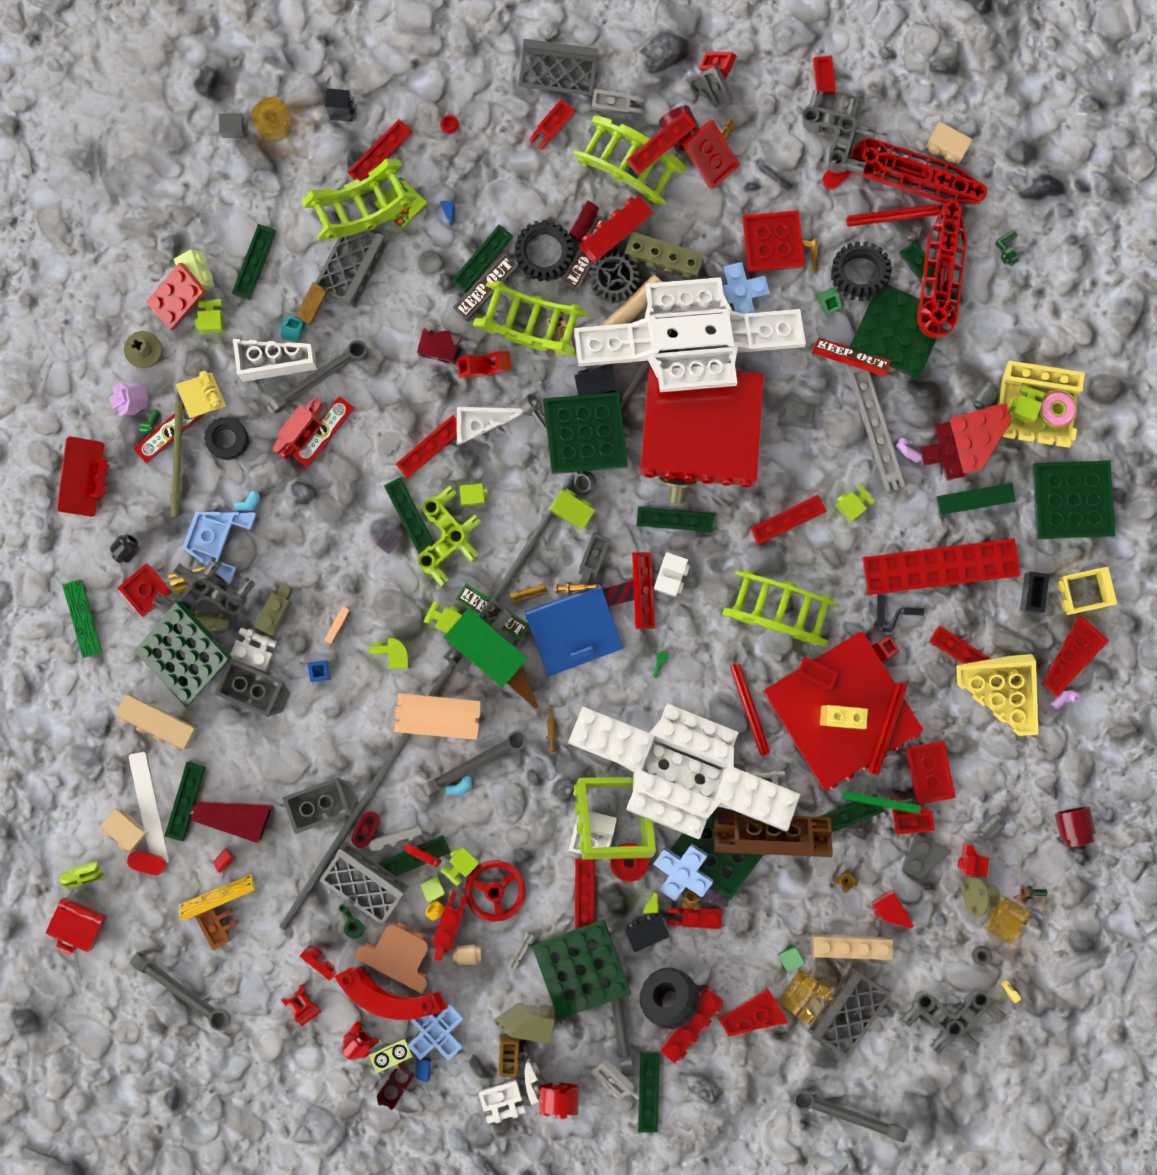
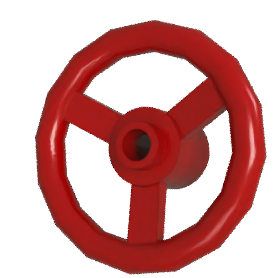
M501 860L485 861L476 866L467 877L464 888L465 895L468 896L466 902L471 911L479 918L490 922L505 921L514 916L522 907L526 895L525 881L519 870L510 863ZM488 868H501L509 872L500 882L492 881L486 884L475 880L481 872ZM515 879L518 885L516 902L509 910L503 913L501 899L505 894V887ZM472 887L485 892L486 899L493 902L495 914L484 912L477 906L473 899ZM492 888H498V894H493Z

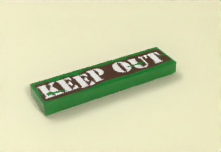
M465 583L456 597L457 601L477 614L491 600L467 583ZM493 604L489 609V617L497 616L502 610ZM511 612L512 616L501 629L520 641L529 628V624Z

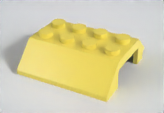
M1008 361L1000 385L998 404L1006 402L1009 408L1013 399L1020 395L1026 397L1027 394L1020 392L1023 384L1045 392V394L1054 390L1066 391L1073 396L1077 404L1078 394L1083 390L1085 373ZM1055 404L1053 411L1056 414H1061L1062 408L1060 405ZM1039 415L1032 424L1011 417L1012 422L1002 436L1012 439L1018 436V440L1034 442V439H1037V443L1053 445V442H1056V446L1070 448L1076 439L1077 429L1073 428L1074 420L1063 428H1051L1041 421Z

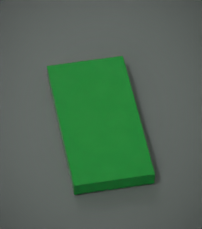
M470 608L462 614L443 636L445 640L502 688L528 659Z

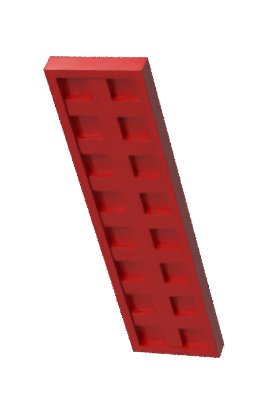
M1015 538L862 557L867 596L1020 577Z

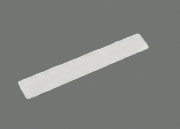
M146 753L129 755V761L144 828L149 832L146 836L149 853L163 857L166 863H168L169 859Z

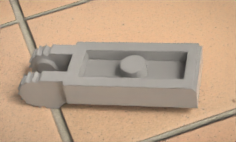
M594 89L591 110L643 116L644 110L630 107V103L645 105L646 100L643 97L631 96V94Z
M419 824L378 836L371 840L369 848L373 851H379L387 844L395 846L401 844V840L404 839L409 841L416 840L423 833L422 825Z

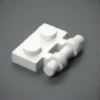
M241 627L238 634L244 636L245 639L244 642L235 641L230 654L232 656L231 659L266 672L273 655L266 651L267 647L275 648L277 641L271 639V636H263L255 633V630L250 628L247 630ZM254 640L261 643L260 648L251 646V641Z
M517 1080L478 1092L483 1111L492 1110L493 1113L486 1116L488 1124L493 1122L500 1123L503 1119L509 1117L516 1118L520 1114L526 1113L524 1105L518 1107L515 1105V1102L522 1101ZM509 1105L510 1109L499 1112L498 1107Z

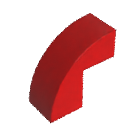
M496 351L486 356L466 355L456 359L459 378L490 376L512 370L509 351Z

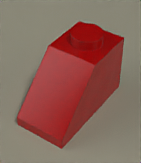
M892 890L871 901L873 905L871 910L876 918L880 917L883 921L907 928L914 927L898 897Z

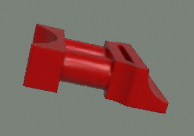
M303 984L299 985L298 992L293 998L281 999L285 1006H290L294 1012L295 1021L301 1027L322 1012L317 1004H314L312 1001L310 1002L304 993L306 988ZM297 997H298V999L301 1001V1003L303 1004L304 1007H302V1008L299 1007V1005H298L297 1002L295 1001V999H296Z

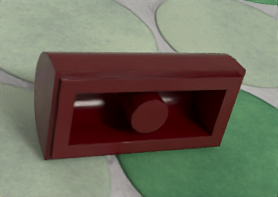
M589 200L586 201L568 234L573 240L582 242L581 238L586 235L599 211L598 206Z

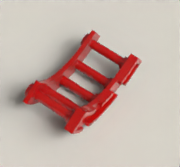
M363 965L355 969L350 967L334 976L339 986L354 1003L379 1017L393 1020H413L448 1009L440 991L412 998L385 991L371 979Z

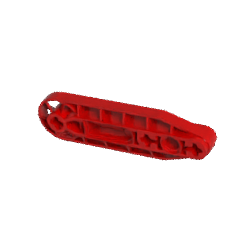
M868 138L861 140L854 146L850 154V159L866 162L864 173L855 172L856 174L942 204L954 200L959 204L976 205L981 203L987 196V187L959 167L877 139L871 140ZM896 151L908 155V158L892 154V152ZM914 157L926 161V163L923 164L914 160H910V158ZM929 163H932V164H935V165L944 167V169L941 170V169H938V168L929 166L928 164H929ZM873 168L874 173H870V169ZM947 168L954 170L959 175L947 172L946 170ZM884 176L900 180V182L898 184L884 179ZM902 182H906L918 187L917 189H913L902 185ZM955 185H960L963 191H958ZM920 188H924V189H927V190H930V191H933V192H936V193H935V195H932V194H929V193L920 191ZM938 194H942L953 199H944L938 197Z
M954 200L947 202L942 207L927 237L917 321L920 330L932 338L947 336L955 327L958 317L967 237L961 205ZM945 227L950 228L952 232H948ZM933 230L938 232L936 242H931ZM958 235H961L962 247L957 245ZM930 248L935 249L934 260H929ZM956 253H961L960 264L955 263ZM928 266L933 267L932 278L926 277ZM939 268H941V269H940V281H939V285H938V287H940V288H939V291H937ZM947 269L945 291H942V287H944V279ZM954 270H959L958 282L953 281ZM925 283L931 285L930 295H924ZM952 288H957L956 300L950 299ZM947 322L951 329L947 330L942 325Z

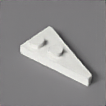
M457 407V445L523 416L524 412L521 408Z

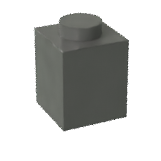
M242 113L219 114V133L222 138H245V131H248V121L245 120Z

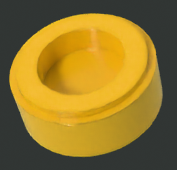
M440 901L432 902L427 907L425 915L431 921L438 919L443 913L444 905Z

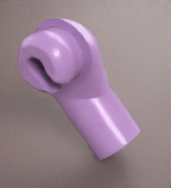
M900 438L898 443H896V448L905 457L919 462L922 455L907 447L909 444L907 439Z
M1063 690L1053 700L1051 705L1059 710L1064 702L1077 703L1080 701L1081 696L1077 691Z

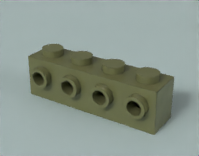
M631 232L625 251L626 259L632 258L633 264H638L639 262L645 264L649 269H662L666 274L674 275L675 273L681 275V278L685 280L697 279L704 257L703 253L635 232Z

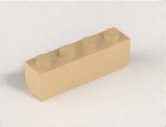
M125 694L115 713V716L120 718V722L126 725L132 723L137 726L136 730L145 734L150 732L154 734V739L160 742L166 740L171 743L170 746L179 751L189 748L198 730L197 727L130 694Z
M811 934V955L813 957L892 960L893 940L889 937Z

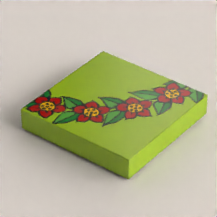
M400 177L399 181L404 192L417 195V198L409 208L404 209L390 219L402 230L428 203ZM393 185L383 193L388 204L398 197ZM377 199L374 204L381 210L382 207Z

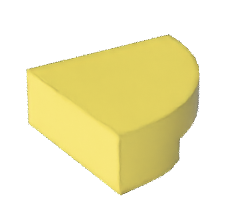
M1004 980L1000 983L1012 1002L1016 1003L1021 1000L1017 991L1013 990L1008 981Z

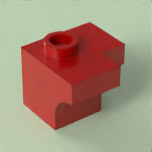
M963 844L962 855L959 857L957 864L960 873L969 876L987 877L989 858L979 856L975 851V846Z

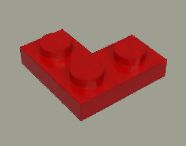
M309 945L299 957L330 981L337 973L334 970L336 967L327 960L326 962L323 961L325 957L322 955L323 951L315 945L313 947Z

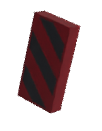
M633 581L602 588L608 607L634 601Z

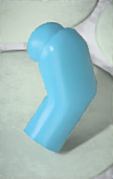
M251 491L245 502H235V512L254 510L260 502V494L257 491Z
M463 776L462 781L458 785H447L446 794L464 795L472 788V778L470 776Z

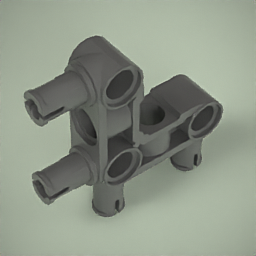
M813 90L810 103L802 113L803 127L815 133L823 132L835 137L834 144L831 145L828 159V168L832 173H841L848 170L863 174L866 162L850 159L849 155L854 138L861 136L873 140L876 127L862 125L858 121L856 116L861 104L859 100L856 99L854 105V99H849V104L844 114L820 108L824 93L819 91V94H817L818 90ZM808 117H814L815 119L812 120V121H810V120H807L806 118H808ZM846 125H849V126H851L852 128H850V129H845V128H843V127L846 126ZM840 160L841 163L835 164L832 161Z
M214 557L210 559L204 570L193 572L179 563L174 569L173 574L187 581L184 590L177 600L174 601L158 592L152 603L168 612L175 602L181 601L193 614L199 601L208 599L218 605L219 609L231 615H237L242 611L243 605L247 601V595L255 586V582L253 580L248 582L250 579L245 577L239 588L234 589L217 579L214 575L222 566V563L219 560L215 563L216 558ZM202 581L206 585H199L197 582ZM236 601L239 604L233 605L230 602Z
M973 989L963 998V1003L955 1012L946 1011L941 1006V1002L926 991H919L911 1002L912 1007L900 1019L911 1027L921 1014L927 1016L941 1029V1034L929 1045L938 1054L950 1041L961 1042L971 1053H974L976 1049L971 1046V1043L977 1049L980 1043L968 1034V1030L985 1012L997 1024L1002 1022L997 1014L1003 1019L1006 1017V1014L993 1004V999L981 989ZM979 994H983V1001L976 1003V997ZM925 996L928 997V1004L921 1006L920 1000ZM957 1024V1031L951 1033L950 1026Z

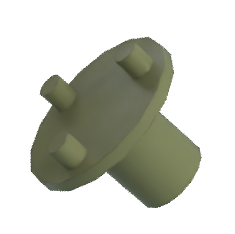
M148 331L133 333L128 337L124 346L126 359L137 368L144 369L153 366L158 362L162 353L161 342L156 335Z
M659 477V481L662 484L669 486L668 502L672 504H683L685 502L686 488L697 484V481L685 482L682 479L666 480L663 477Z
M195 610L193 614L215 639L217 631L226 629L229 626V620L222 611L218 614Z
M970 877L965 881L964 885H961L964 903L969 913L975 916L986 914L990 903L997 902L1000 898V892L996 885H985L978 877Z

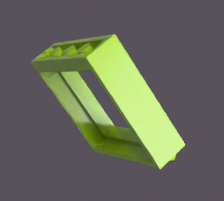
M633 777L579 778L574 785L573 795L577 798L575 814L579 818L577 833L580 834L581 839L578 847L580 853H582L583 860L651 858L655 854L653 821L640 815L642 846L592 848L586 788L633 787Z

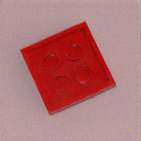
M799 210L742 215L748 273L803 268L805 266Z

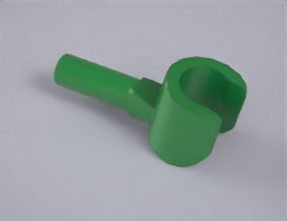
M157 409L154 410L147 423H140L139 430L141 433L150 434L152 432L153 421L159 413Z
M659 652L657 654V663L652 677L657 678L661 662H668L667 652Z

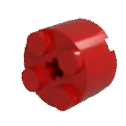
M553 1082L540 1085L539 1115L550 1116L552 1114L557 1119H567V1115H578V1085L559 1082V1085H553Z

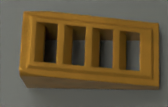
M500 1034L498 1077H518L519 1038L510 1037L508 1034ZM503 1050H515V1052H503ZM503 1058H513L514 1061L503 1060ZM503 1066H514V1069H503Z

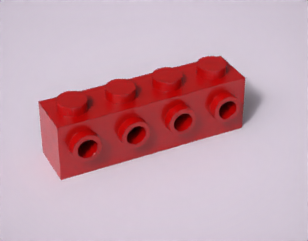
M640 195L635 199L631 196L623 203L625 207L621 211L617 208L609 215L611 219L608 222L603 220L596 226V232L593 234L588 232L581 238L583 243L579 247L592 263L600 259L653 214Z
M706 986L700 994L699 1008L694 1018L685 1026L672 1029L660 1044L659 1051L674 1064L678 1060L682 1061L687 1054L686 1049L689 1045L693 1046L698 1041V1034L701 1030L705 1031L712 1022L710 1020L714 1014L718 1015L723 1009V998Z

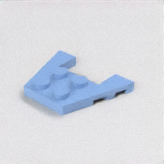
M195 512L182 548L206 566L212 557L216 558V563L221 557L232 524L252 530L257 514L253 512ZM222 563L216 574L227 583L232 584L237 568Z

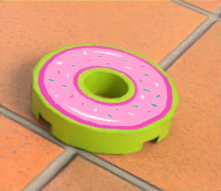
M1050 391L1039 401L1042 403L1038 415L1041 421L1048 427L1063 428L1072 423L1076 417V401L1066 391ZM1055 404L1061 406V414L1054 413L1053 406Z

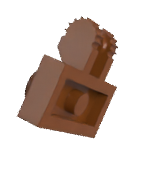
M215 908L195 916L212 950L231 941L226 930L237 925L239 921L236 919L224 926L221 919L230 916L234 912L232 908L219 916Z

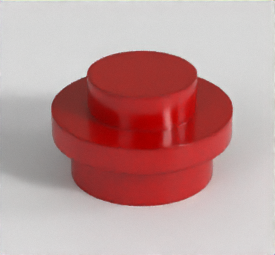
M453 115L444 116L440 122L442 131L446 134L455 133L459 128L458 119Z

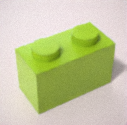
M568 489L565 491L559 490L548 510L579 530H584L595 511L591 508L592 504L584 499L578 500L575 498L576 494Z

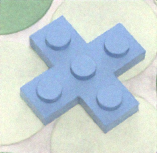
M742 262L724 266L723 270L727 285L722 287L728 304L733 305L734 312L743 314L755 313L752 299L769 296L770 294L765 276L747 280Z
M692 843L682 857H679L665 847L654 862L656 867L669 875L659 890L674 901H676L685 887L703 897L713 883V879L698 870L708 854Z
M449 1004L448 1009L442 1011L437 1017L433 1014L411 1020L421 1032L407 1046L420 1060L436 1047L449 1061L463 1047L450 1031L464 1017L452 1004Z

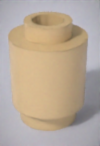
M457 945V949L453 950V960L457 961L458 965H475L477 962H481V946Z

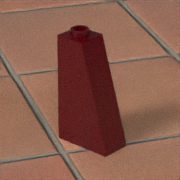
M200 801L197 802V805H193L190 815H192L191 821L259 843L264 834L273 805Z

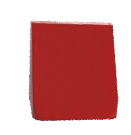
M890 635L872 645L882 662L899 652Z
M224 848L213 861L216 870L219 873L224 872L236 856L227 848Z

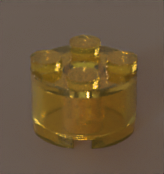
M269 97L259 101L252 109L253 124L263 139L279 142L290 135L293 118L284 102L276 97Z
M1003 896L999 905L996 908L992 907L987 915L990 919L985 926V930L1002 941L1012 944L1023 932L1020 930L1022 924L1027 925L1030 912L1008 897Z

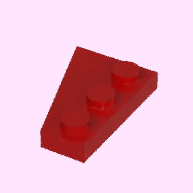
M768 988L718 1018L728 1037L789 1023Z

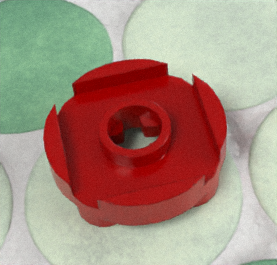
M627 842L620 844L617 847H631L639 845L636 843ZM625 858L610 859V867L617 878L627 882H634L641 879L646 873L649 859L634 858L635 861L632 863V867L624 865Z

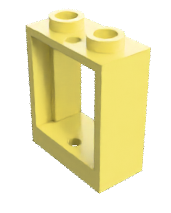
M1108 567L1058 578L1057 588L1059 593H1062L1063 600L1061 604L1063 611L1067 615L1117 604ZM1096 575L1103 602L1074 609L1067 581Z
M829 705L821 706L820 725L866 729L868 709Z

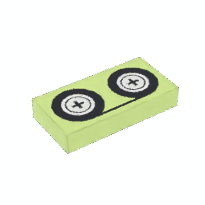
M406 1038L369 1054L376 1073L413 1057L410 1048L407 1046Z

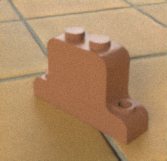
M400 921L398 923H391L385 929L377 946L366 942L356 950L354 958L421 994L424 992L428 984V974L420 970L419 966L429 949V942L425 938L426 935L416 930L414 933L408 929V925Z

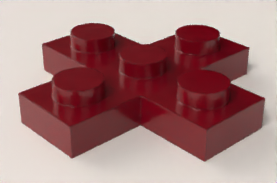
M946 422L934 425L938 443L920 447L923 466L942 463L946 481L966 477V474L963 473L951 423Z

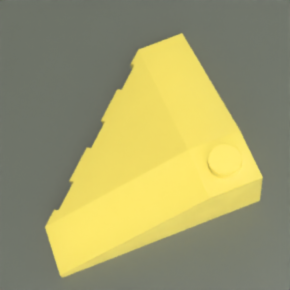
M1032 654L1013 655L956 665L957 685L970 691L973 694L972 697L982 706L987 705L993 710V715L1003 723L1007 722L1014 728L1013 731L1018 736L1038 735L1036 661Z

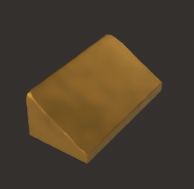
M312 282L296 316L307 324L312 325L330 291Z

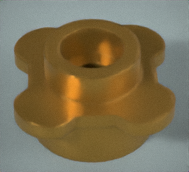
M849 869L844 870L842 875L835 878V882L842 887L844 893H848L850 889L858 885V879L852 876V872Z
M692 890L683 893L684 901L682 902V907L694 908L696 910L701 908L700 900L702 897Z

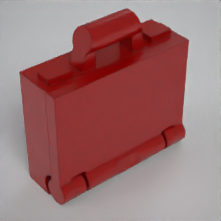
M64 897L58 902V906L45 933L53 938H57L56 949L68 955H72L77 948L89 952L95 945L107 915ZM62 941L73 945V947L63 944Z

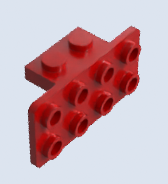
M72 436L66 438L57 501L58 512L88 517L96 515L98 498H103V495L107 492L105 480L110 470L108 459H103L105 446L103 442Z

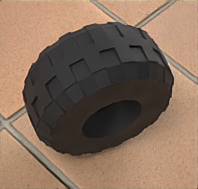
M671 967L662 968L649 975L643 983L639 995L640 1007L645 1017L656 1026L670 1030L681 1028L691 1021L698 1011L700 1001L699 989L694 980L683 971ZM675 989L677 995L674 1003L671 1006L663 1007L665 994Z

